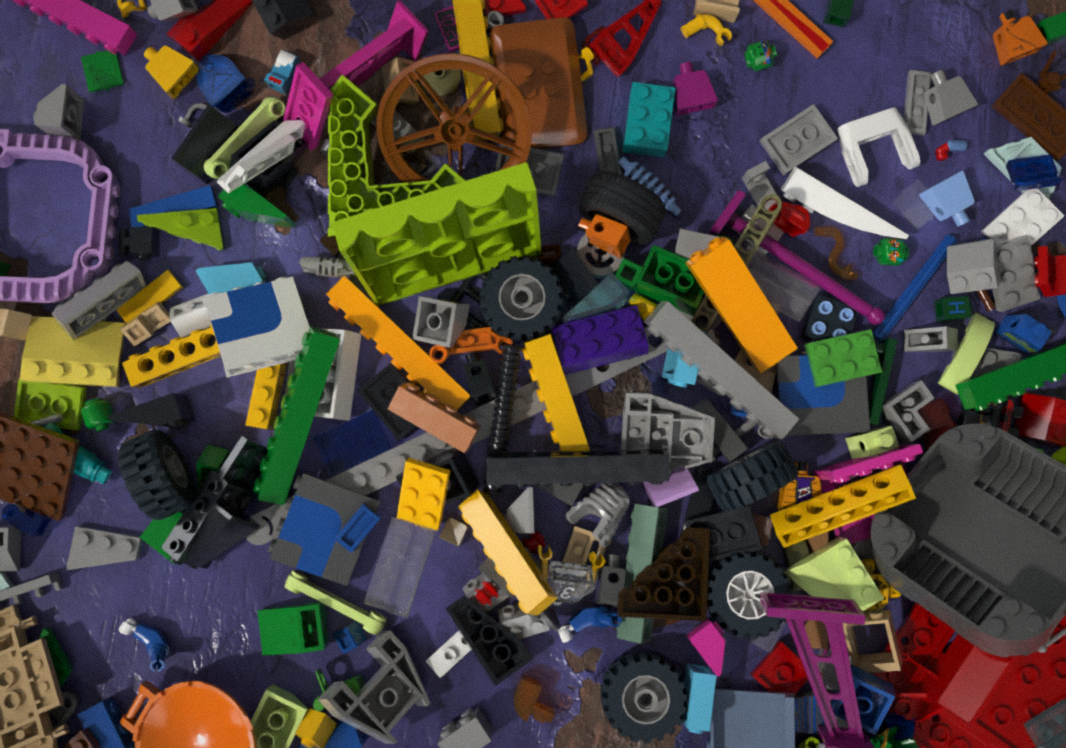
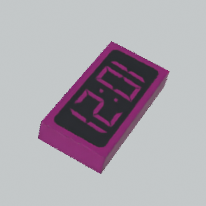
M450 6L434 12L449 53L459 50L454 7Z

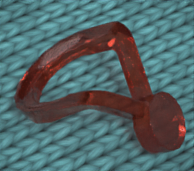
M604 25L600 26L581 42L583 48L588 47L592 51L594 59L591 62L595 66L601 62L596 53L589 47V40L605 28Z

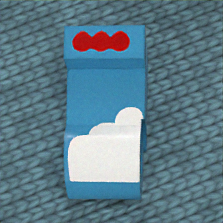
M284 49L281 50L271 72L267 73L264 79L269 88L287 95L293 81L296 65L300 64V57Z

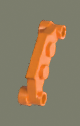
M490 327L463 330L452 348L440 345L433 346L430 350V358L433 362L442 364L450 355L495 350L501 354L504 352L501 346L505 344L513 345V342L509 337H500L491 331ZM442 353V358H436L437 354Z

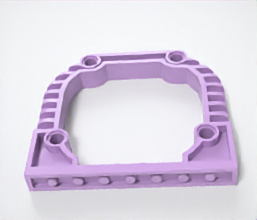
M0 129V152L3 151L0 155V167L6 168L11 166L15 159L54 160L78 164L84 168L83 181L92 192L87 242L76 250L72 267L57 276L46 278L0 276V301L53 303L74 297L78 291L82 290L86 285H90L95 275L105 274L109 270L110 260L114 257V248L112 246L113 238L116 237L114 222L115 218L118 217L117 197H120L121 193L118 179L104 165L99 155L89 145L76 138L64 135L12 133L9 129ZM104 177H108L105 182H101ZM99 259L95 266H91L93 260Z

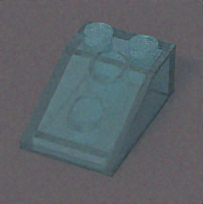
M610 273L562 318L561 324L608 313L614 309L619 310L629 300L627 296L630 291L613 273Z

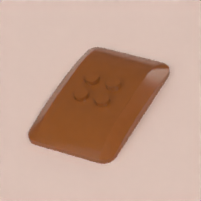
M561 17L495 26L490 32L494 66L503 71L516 84L527 103L532 122L531 148L547 149L582 144L587 138V124L573 22L568 18ZM496 87L497 98L500 99L499 114L500 118L503 119L504 125L502 138L516 142L517 127L513 110L504 94Z

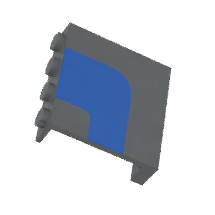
M806 351L800 352V356H792V353L776 363L779 401L799 418L786 436L870 432L866 376L815 387Z
M304 472L302 477L297 476L293 486L297 491L294 498L289 496L285 509L289 511L286 518H281L276 530L280 531L277 540L272 539L268 548V552L271 553L270 559L347 586L366 537L352 553L334 540V537L363 503L376 513L380 500L356 493Z

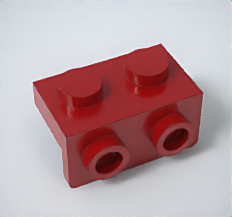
M1048 246L1038 247V256L1034 257L1035 267L1038 269V274L1035 275L1036 287H1040L1044 297L1066 295V255L1052 257Z

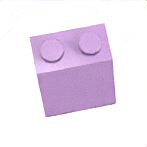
M684 466L671 470L669 481H663V484L655 485L650 484V482H642L651 505L655 507L699 491L689 470L684 469Z

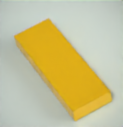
M166 270L116 311L128 323L159 301L163 304L181 290L183 286L170 270Z

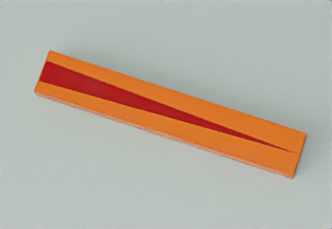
M753 0L817 59L834 42L788 0Z

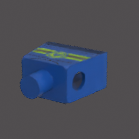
M1027 314L1006 315L994 332V334L1027 356H1031L1041 350L1052 333L1044 324L1039 323Z

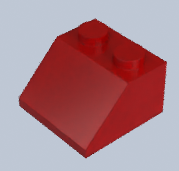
M1029 393L1022 394L1019 406L1024 407L1023 416L1021 419L1015 418L1013 425L1019 427L1018 437L1052 447H1065L1066 400Z

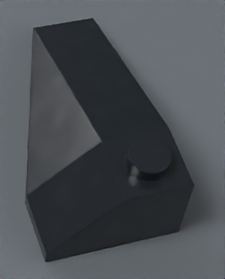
M465 595L445 608L492 685L497 686L533 659L518 637L504 628L503 625L494 620Z

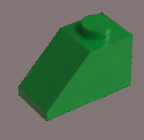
M207 445L196 462L197 491L211 470L219 472L229 456V450Z

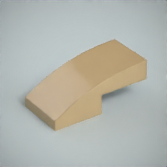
M158 301L122 326L120 330L136 346L152 336L156 330L171 322L170 314Z

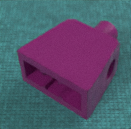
M692 62L680 64L681 75L675 76L673 81V87H675V116L713 109L718 100L706 71L699 70L694 72Z

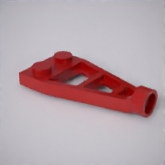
M644 0L601 30L590 43L589 47L616 77L621 76L634 60L658 9L662 5L661 0ZM636 14L644 21L638 32L629 23ZM621 29H625L631 36V42L626 50L614 39L615 33Z

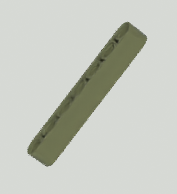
M769 194L762 199L734 246L747 268L782 210V202L777 195ZM770 200L778 202V207L774 211H768L765 208L766 203ZM757 220H764L766 228L762 231L755 230L754 223ZM746 239H752L755 243L754 248L750 251L742 248V244ZM707 295L692 318V323L701 331L710 330L719 316L716 309L709 307ZM702 315L708 318V325L705 328H701L697 324L698 318Z

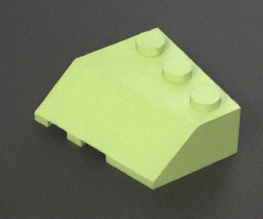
M837 537L783 572L811 596L855 600L862 611L884 599L847 538Z

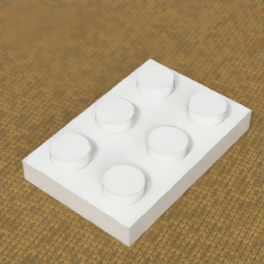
M1031 185L983 228L981 232L988 239H994L995 245L1022 236H1028L1030 244L1033 245L1060 221L1064 215L1035 185Z

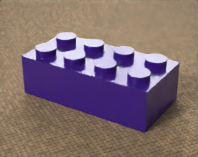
M637 305L560 324L552 328L553 338L564 375L648 354L649 345Z

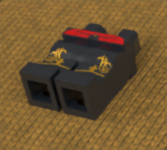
M1008 399L998 404L990 402L988 403V408L975 411L974 408L965 410L961 401L960 409L964 410L958 413L956 427L966 424H986L1000 428L1018 438L1019 427L1010 425L1011 417L1021 419L1024 407L1014 404L1015 400Z

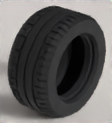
M599 171L593 174L578 201L579 211L586 219L592 221L595 215H600L626 225L631 239L629 243L645 245L653 240L666 215L665 204L654 192L633 179L610 171Z

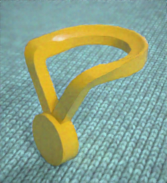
M117 0V4L122 17L125 18L132 11L146 10L147 5L145 1L138 0L140 6H135L133 1L122 3V0Z
M588 47L581 50L582 54H578L579 59H585L588 68L581 76V82L593 74L590 61L594 59V55Z

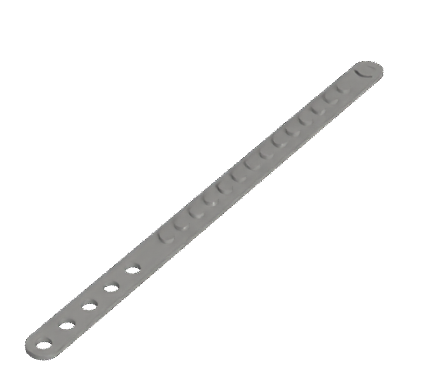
M709 300V301H708L709 307H710L711 309H715L714 306L712 305V303H711L710 300ZM681 312L687 319H689L692 322L693 316ZM720 315L718 316L717 320L715 321L714 325L710 330L716 328L720 324L722 319ZM701 317L697 320V324L701 328H705L708 325V322H704ZM648 327L644 328V331L648 341V337L651 335V333L647 330ZM660 336L661 344L658 347H652L648 342V354L630 360L611 363L606 372H600L595 367L564 375L571 396L573 397L667 352V347L664 345L666 341ZM537 381L516 389V392L513 394L515 399L512 401L514 406H512L513 413H511V416L513 417L510 420L511 426L546 410L544 402L540 403L536 394V390L539 389ZM495 400L463 415L475 418L478 421L477 423L482 426L473 444L489 437L493 433L491 427L494 426L492 420L495 419L493 417V413L496 412L494 407L497 405ZM426 432L325 481L366 496L397 481L396 476L404 472L405 461L409 457L424 462L454 447ZM286 499L284 505L275 504L250 516L261 525L258 530L246 537L251 544L263 545L272 541V539L278 538L280 531L276 529L280 519H285L289 510H286L285 506L288 499ZM263 516L269 518V520L272 522V525H273V534H272V535L270 534V532H271L270 523H269L267 520H265V519L263 518Z

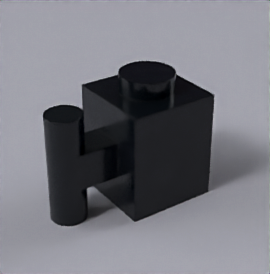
M130 227V237H128V229H119V256H128V248H130V253L136 256L138 260L149 261L151 257H159L160 232L152 227Z

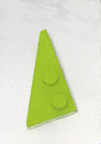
M217 208L137 215V221L142 222L146 226L168 231L167 233L184 239H191L195 243L214 247L218 251L223 250Z

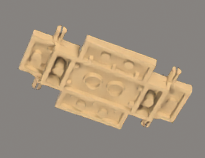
M12 605L0 610V748H58L57 738L69 733V729H66L68 725L64 724L54 729L49 713L45 712L65 703L46 639H39L30 644L27 640L26 629L37 625L38 621H35L37 618L32 616L22 620L18 605Z

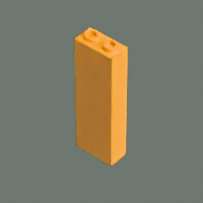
M723 236L721 238L716 237L708 243L709 246L703 251L698 250L689 257L690 260L685 263L753 368L759 373H763L798 348L731 241Z

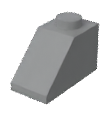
M946 326L904 330V352H948L958 350V329Z

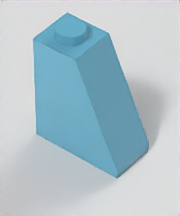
M252 262L203 267L195 270L209 295L215 292H228L236 287L245 288L253 286L258 282L267 283L265 280L267 275L261 266L257 267Z

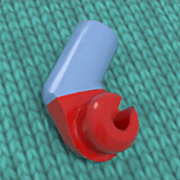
M965 140L947 141L935 150L936 159L938 161H945L949 157L948 152L966 150L967 142Z

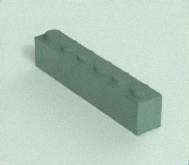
M634 504V509L631 512L632 527L628 535L629 549L625 557L626 573L624 587L627 588L636 579L635 576L647 565H651L659 557L658 554L663 551L668 508ZM622 617L621 624L617 623L620 626L616 627L617 638L639 644L650 643L654 619Z

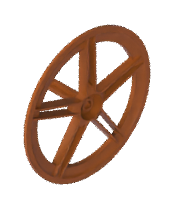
M444 53L415 61L403 69L391 81L379 105L377 136L382 154L395 175L403 183L430 181V179L424 177L411 167L401 152L444 142L448 145L449 165L452 168L453 151H459L458 173L463 176V144L470 143L510 156L500 169L503 170L526 162L532 142V122L522 93L503 71L493 64L474 56ZM457 69L484 77L485 79L464 105L461 104L459 107L455 105L451 112L424 78V75L439 70ZM417 79L420 80V82L424 85V87L435 99V101L439 104V106L443 109V111H441L440 113L438 112L436 107L433 105L428 96L417 83ZM488 81H490L492 85L489 87L484 96L478 102V104L473 109L471 114L467 112L466 109L468 108V106L472 103V101L476 98V96L480 93V91L484 88ZM412 84L439 121V125L395 139L393 127L395 108L404 91ZM495 87L504 94L513 110L517 127L516 142L474 128L470 124V121ZM430 134H434L435 137L398 147V144ZM476 135L513 148V150L475 139Z

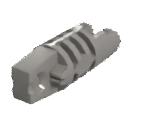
M304 256L299 261L303 272L307 274L335 278L356 276L347 261L343 259Z

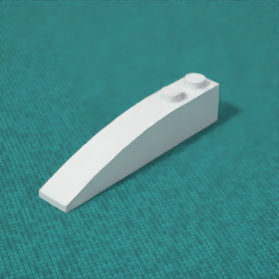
M796 166L781 187V190L785 192L783 195L785 198L792 202H795L796 199L803 203L802 207L810 213H813L815 210L839 223L883 236L907 239L909 236Z

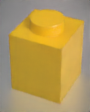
M309 708L295 734L302 739L300 743L307 748H313L314 746L324 748L337 724L327 714Z

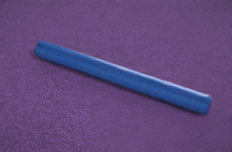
M947 234L886 314L884 321L874 330L873 335L875 338L881 341L886 338L947 256V246L957 243L954 236Z

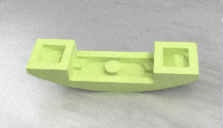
M976 312L973 314L965 329L966 334L951 363L946 366L938 382L939 385L958 395L955 385L969 380L990 341L995 326L994 322Z

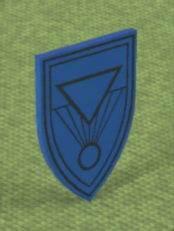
M207 55L201 57L197 80L201 92L212 107H215L245 77L228 58L221 55Z

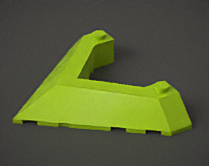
M341 75L330 89L333 97L328 115V237L335 236L331 222L467 181L450 165L445 163L430 181L375 185L369 123L378 113L379 104L344 75Z

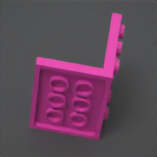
M920 444L899 445L898 448L877 455L850 459L815 470L813 474L820 478L822 494L835 490L836 485L846 484V481L851 480L850 475H868L873 473L872 469H888L901 464L907 476L908 473L904 463L915 460V455L921 454L923 451ZM875 514L833 529L835 539L837 537L847 538L849 543L852 544L871 538V525Z

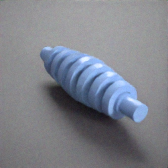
M624 156L620 159L618 164L625 169L624 175L626 177L631 175V179L637 180L638 183L654 192L663 201L666 210L671 211L675 216L682 211L675 204L676 198L674 196L671 199L667 197L671 193L668 189L664 193L661 191L665 187L663 183L658 187L655 186L659 181L657 176L650 181L649 178L653 173L649 171L644 176L642 173L646 168L642 166L638 170L636 167L639 163L636 161L630 163Z

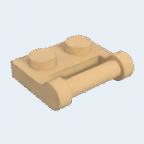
M574 526L561 566L584 569L593 540H596L592 531ZM598 544L596 550L597 559L600 553L604 557L607 546L602 547ZM590 568L584 574H575L589 578L592 569ZM598 568V571L595 576L596 581H598L600 574H598L600 568Z

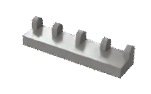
M59 572L0 591V602L13 598L16 605L22 604L21 594L33 590L36 597L44 596L42 587L50 584L54 585L56 591L62 590L63 585Z

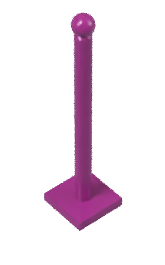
M741 190L736 192L709 231V235H718L726 223L741 234L743 233L749 222L734 213V211L746 195ZM767 235L761 244L762 248L863 316H867V320L871 324L878 325L884 321L885 313L881 308H873L871 304Z

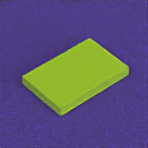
M19 378L14 417L31 422L55 414H62L64 420L56 423L59 428L79 431L82 428L83 417L81 409L85 405L87 387L24 382Z

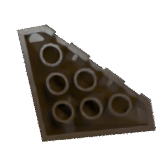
M687 527L673 544L670 543L659 553V557L651 565H647L635 576L636 579L627 588L624 587L618 593L617 617L706 621L710 529Z

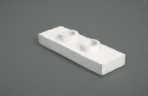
M458 630L426 659V662L441 678L471 650Z

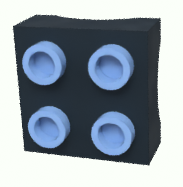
M816 295L812 299L809 314L800 337L816 342L851 334L858 312L847 304Z

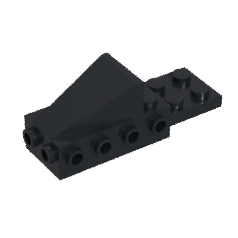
M241 436L219 472L210 471L190 502V505L186 508L161 547L171 556L170 560L178 565L184 563L194 569L198 567L208 569L215 557L259 529L261 525L244 511L256 494L251 488L256 478L261 474L260 464L262 459L267 456V446Z

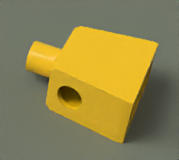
M166 45L159 51L149 47L144 52V57L149 60L145 68L173 100L198 73V66L191 59Z

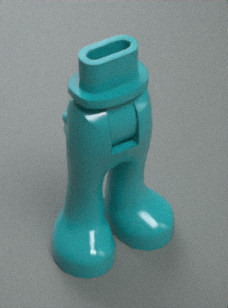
M49 423L44 427L63 434L62 430L54 423ZM79 446L74 468L75 474L90 479L92 482L98 481L104 485L108 481L112 470L105 467L106 463L100 462L95 453Z

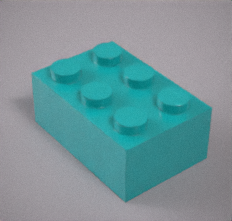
M632 82L622 152L665 157L668 149L675 87Z

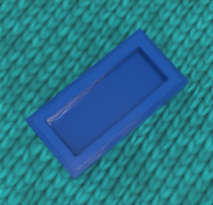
M363 503L334 537V540L352 553L381 517Z

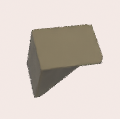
M449 516L439 538L459 547L469 525Z

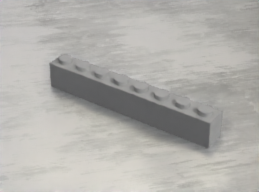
M661 301L644 321L649 326L647 330L657 338L661 336L666 341L664 345L672 352H679L682 355L680 359L690 367L693 365L699 370L697 374L707 382L710 380L715 384L713 388L722 396L726 394L731 399L730 404L736 409H743L747 413L746 418L755 425L757 423L763 427L762 432L769 438L773 439L775 437L782 440L799 420L798 417L670 302Z

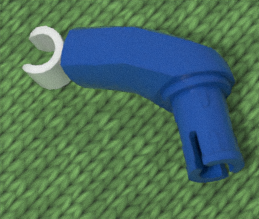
M607 607L583 608L568 620L569 625L561 626L558 633L562 642L565 643L573 638L572 630L579 632L589 625L606 628L607 626L616 628L620 626L617 623L621 624L622 617H617V613L611 612Z
M133 618L123 622L119 627V631L124 635H130L134 631L133 637L146 645L151 659L150 669L155 672V668L158 666L157 672L162 671L165 667V659L170 654V648L161 631L143 622L137 625L136 620Z

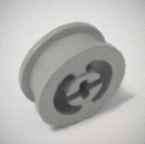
M584 234L578 243L577 254L594 278H607L616 273L625 256V252L620 259L603 250V254L606 255L602 256L600 265L605 264L608 260H612L613 263L605 268L594 267L587 261L586 256H590L591 260L596 264L598 254L595 252H598L599 248L594 245L589 247L588 238Z

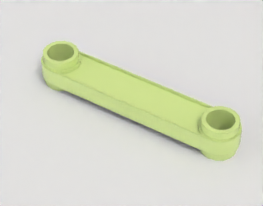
M266 97L261 105L213 156L205 161L204 170L207 175L214 179H219L230 169L231 155L273 120L281 117L285 113V104L276 97Z
M292 570L286 579L284 587L296 594L302 592L363 624V629L371 634L378 636L382 632L387 620L382 614L375 611L369 613L308 581L309 577L300 571Z

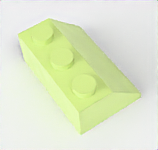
M274 684L266 689L251 720L257 748H289L296 735L295 732L308 710L294 694Z

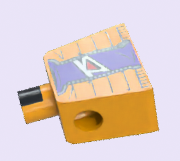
M794 462L798 468V477L780 488L777 510L789 508L822 494L819 476H808L807 462Z

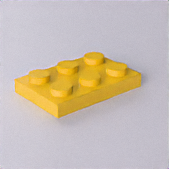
M409 457L405 461L397 518L438 531L441 527L451 470Z

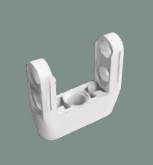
M896 107L851 121L837 129L841 152L856 187L868 183V169L859 148L861 144L891 135L901 163L909 170L920 165V156L909 127Z

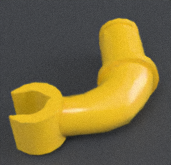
M697 14L695 19L681 27V32L685 38L690 37L701 29L711 28L717 34L716 43L720 46L724 44L721 38L722 35L726 36L728 41L732 38L731 31L724 28L721 22L713 15Z

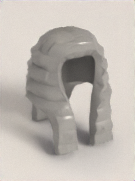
M601 484L600 487L595 488V492H590L588 497H584L583 502H578L577 506L571 507L570 511L566 513V518L575 525L582 517L588 514L600 517L601 520L592 534L602 547H606L607 543L615 535L616 529L619 526L618 523L622 520V516L625 515V511L629 507V495L619 484Z

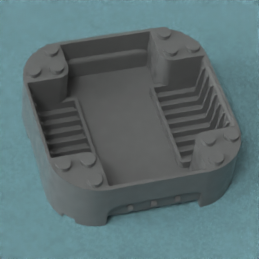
M966 424L952 428L935 441L908 473L907 478L916 499L875 514L871 525V541L876 567L880 575L890 586L912 602L915 601L979 649L995 656L1007 658L1008 656L1030 655L1048 643L1053 630L1066 615V466L1000 428L986 424Z

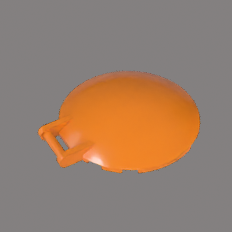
M143 681L128 713L124 714L120 720V723L133 733L132 741H135V748H257L252 724L242 706L228 692L207 682L186 681L174 684L161 691L152 683ZM148 698L149 700L147 704L145 705L142 713L137 719L136 715L142 707L145 699Z

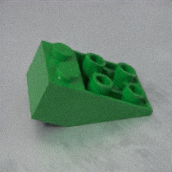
M320 601L257 610L262 655L306 653L325 650L329 646L325 604Z

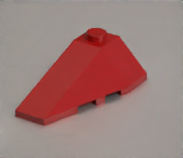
M212 0L198 8L199 11L179 19L167 32V36L199 62L201 57L209 52L253 2L252 0Z

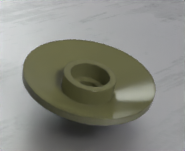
M441 70L443 74L440 76L436 75L435 71L424 75V78L436 93L443 97L453 93L459 86L461 80L460 70ZM420 82L422 88H423L428 94H430V93L427 91V89L424 87V85Z

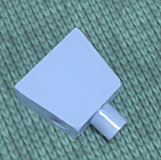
M963 170L919 194L920 198L939 221L952 216L957 227L970 221L964 209L973 205L975 201Z

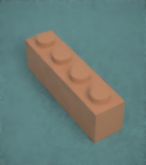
M413 383L400 385L388 410L463 453H466L471 448L482 427L475 418L468 415L463 416L458 413V409L454 406L442 404L439 402V398L419 391L420 388Z

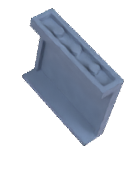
M715 687L710 724V740L707 739L706 748H796L795 693Z

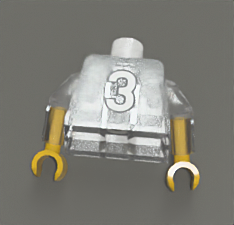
M541 545L538 546L537 551L541 559L538 569L558 597L552 603L553 605L559 606L562 603L576 604L585 595L594 591L600 573L598 568L605 564V558L601 553L598 559L594 551L589 554L592 566L558 561L548 563V560L553 555L550 546L548 545V552L544 554L542 553Z

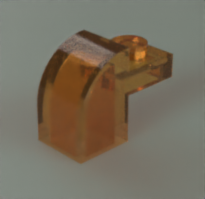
M522 674L514 692V707L517 714L526 722L530 714H533V718L541 723L546 721L552 723L555 710L537 701L542 690V683Z

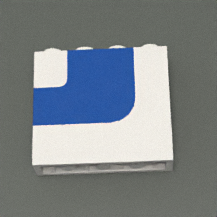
M280 277L275 281L267 283L258 282L253 286L245 288L236 287L228 292H215L204 297L206 310H208L226 377L294 361L297 354L301 353L303 348L302 338L304 333L308 332L309 324L293 277Z

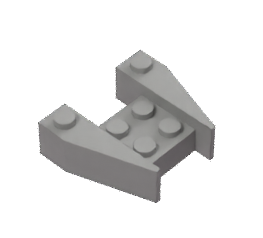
M390 630L381 632L366 648L382 667L356 695L343 681L334 682L318 700L333 717L385 744H396L397 740L392 736L390 730L414 703L417 706H429L430 701L406 647Z

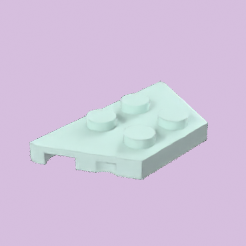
M1032 137L1008 143L995 149L992 148L984 153L1022 193L1031 185H1035L1048 199L1051 193L1054 192L1056 179L1059 177L1062 167Z

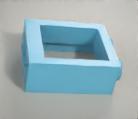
M667 348L661 377L668 379L667 383L687 388V384L695 385L698 369L693 365L690 367L680 359L682 355L679 352H672Z
M687 663L685 682L687 685L686 690L689 693V700L686 701L688 706L687 714L682 715L683 723L692 733L702 734L703 731L710 732L716 675L709 666Z

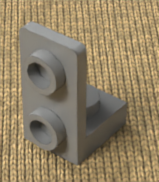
M766 161L747 170L742 177L757 206H759L765 196L769 194L777 195L765 175L770 169ZM768 201L765 208L768 210L776 201Z

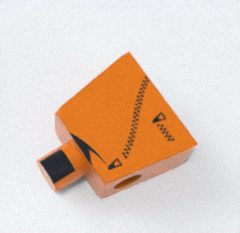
M1008 10L999 16L1003 25L993 33V39L1001 66L1037 53L1048 44L1030 16L1016 20L1012 10Z
M595 215L592 221L583 217L579 222L578 230L586 233L590 244L620 259L622 258L631 241L626 225L600 215Z

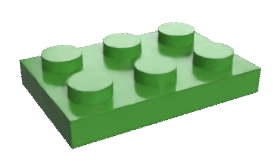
M871 329L805 344L815 387L882 373Z

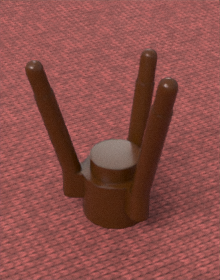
M1055 50L1050 55L1043 70L1038 74L1040 79L1037 86L1046 94L1060 90L1062 88L1059 85L1060 82L1066 79V73L1060 76L1056 72H1047L1057 54Z

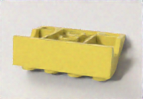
M32 316L22 355L20 380L34 383L120 388V360L124 347V334L120 328L125 323L99 321L73 340L55 318Z

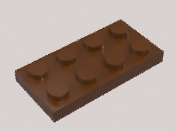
M1020 73L991 107L1027 138L1032 137L1055 161H1058L1066 153V110L1028 77Z

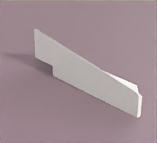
M302 120L283 121L217 180V183L229 194L292 154L295 141L303 137L305 123Z

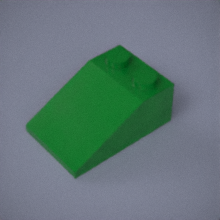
M246 184L241 185L229 194L223 189L218 196L224 202L222 206L238 219L242 216L248 221L293 229L297 226L285 213Z

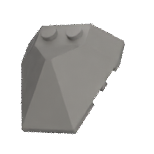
M626 392L623 405L621 450L667 449L669 453V473H671V470L684 466V469L712 462L715 417L650 393Z

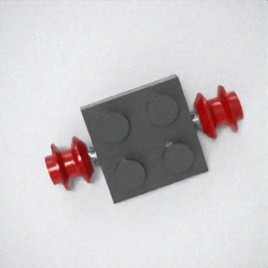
M535 531L534 533H529V539L522 538V543L538 569H540L542 566L541 562L532 554L538 555V546L545 547L546 545L543 535ZM489 557L478 569L491 582L482 581L483 588L481 590L475 588L477 593L475 597L483 605H486V603L492 605L490 599L493 596L499 597L498 587L509 597L513 598L515 596L508 590L505 578L497 573L495 570L496 564Z

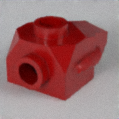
M781 201L782 210L774 222L775 227L792 238L799 234H805L810 227L809 211L800 205ZM778 202L770 206L768 211L776 210Z

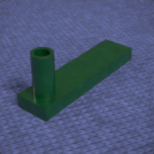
M888 338L881 342L874 341L882 373L874 374L868 398L870 426L879 424L898 341Z

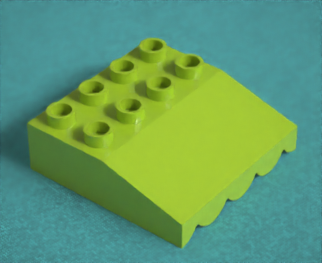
M527 162L331 222L339 251L376 306L458 282L481 273H487L492 267L498 266V262L510 260V257L513 256L522 258L523 255L530 257L542 255L537 190Z

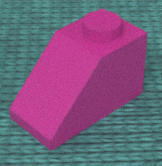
M707 619L686 636L718 677L722 673L725 640L721 635L724 631L716 621L712 623Z

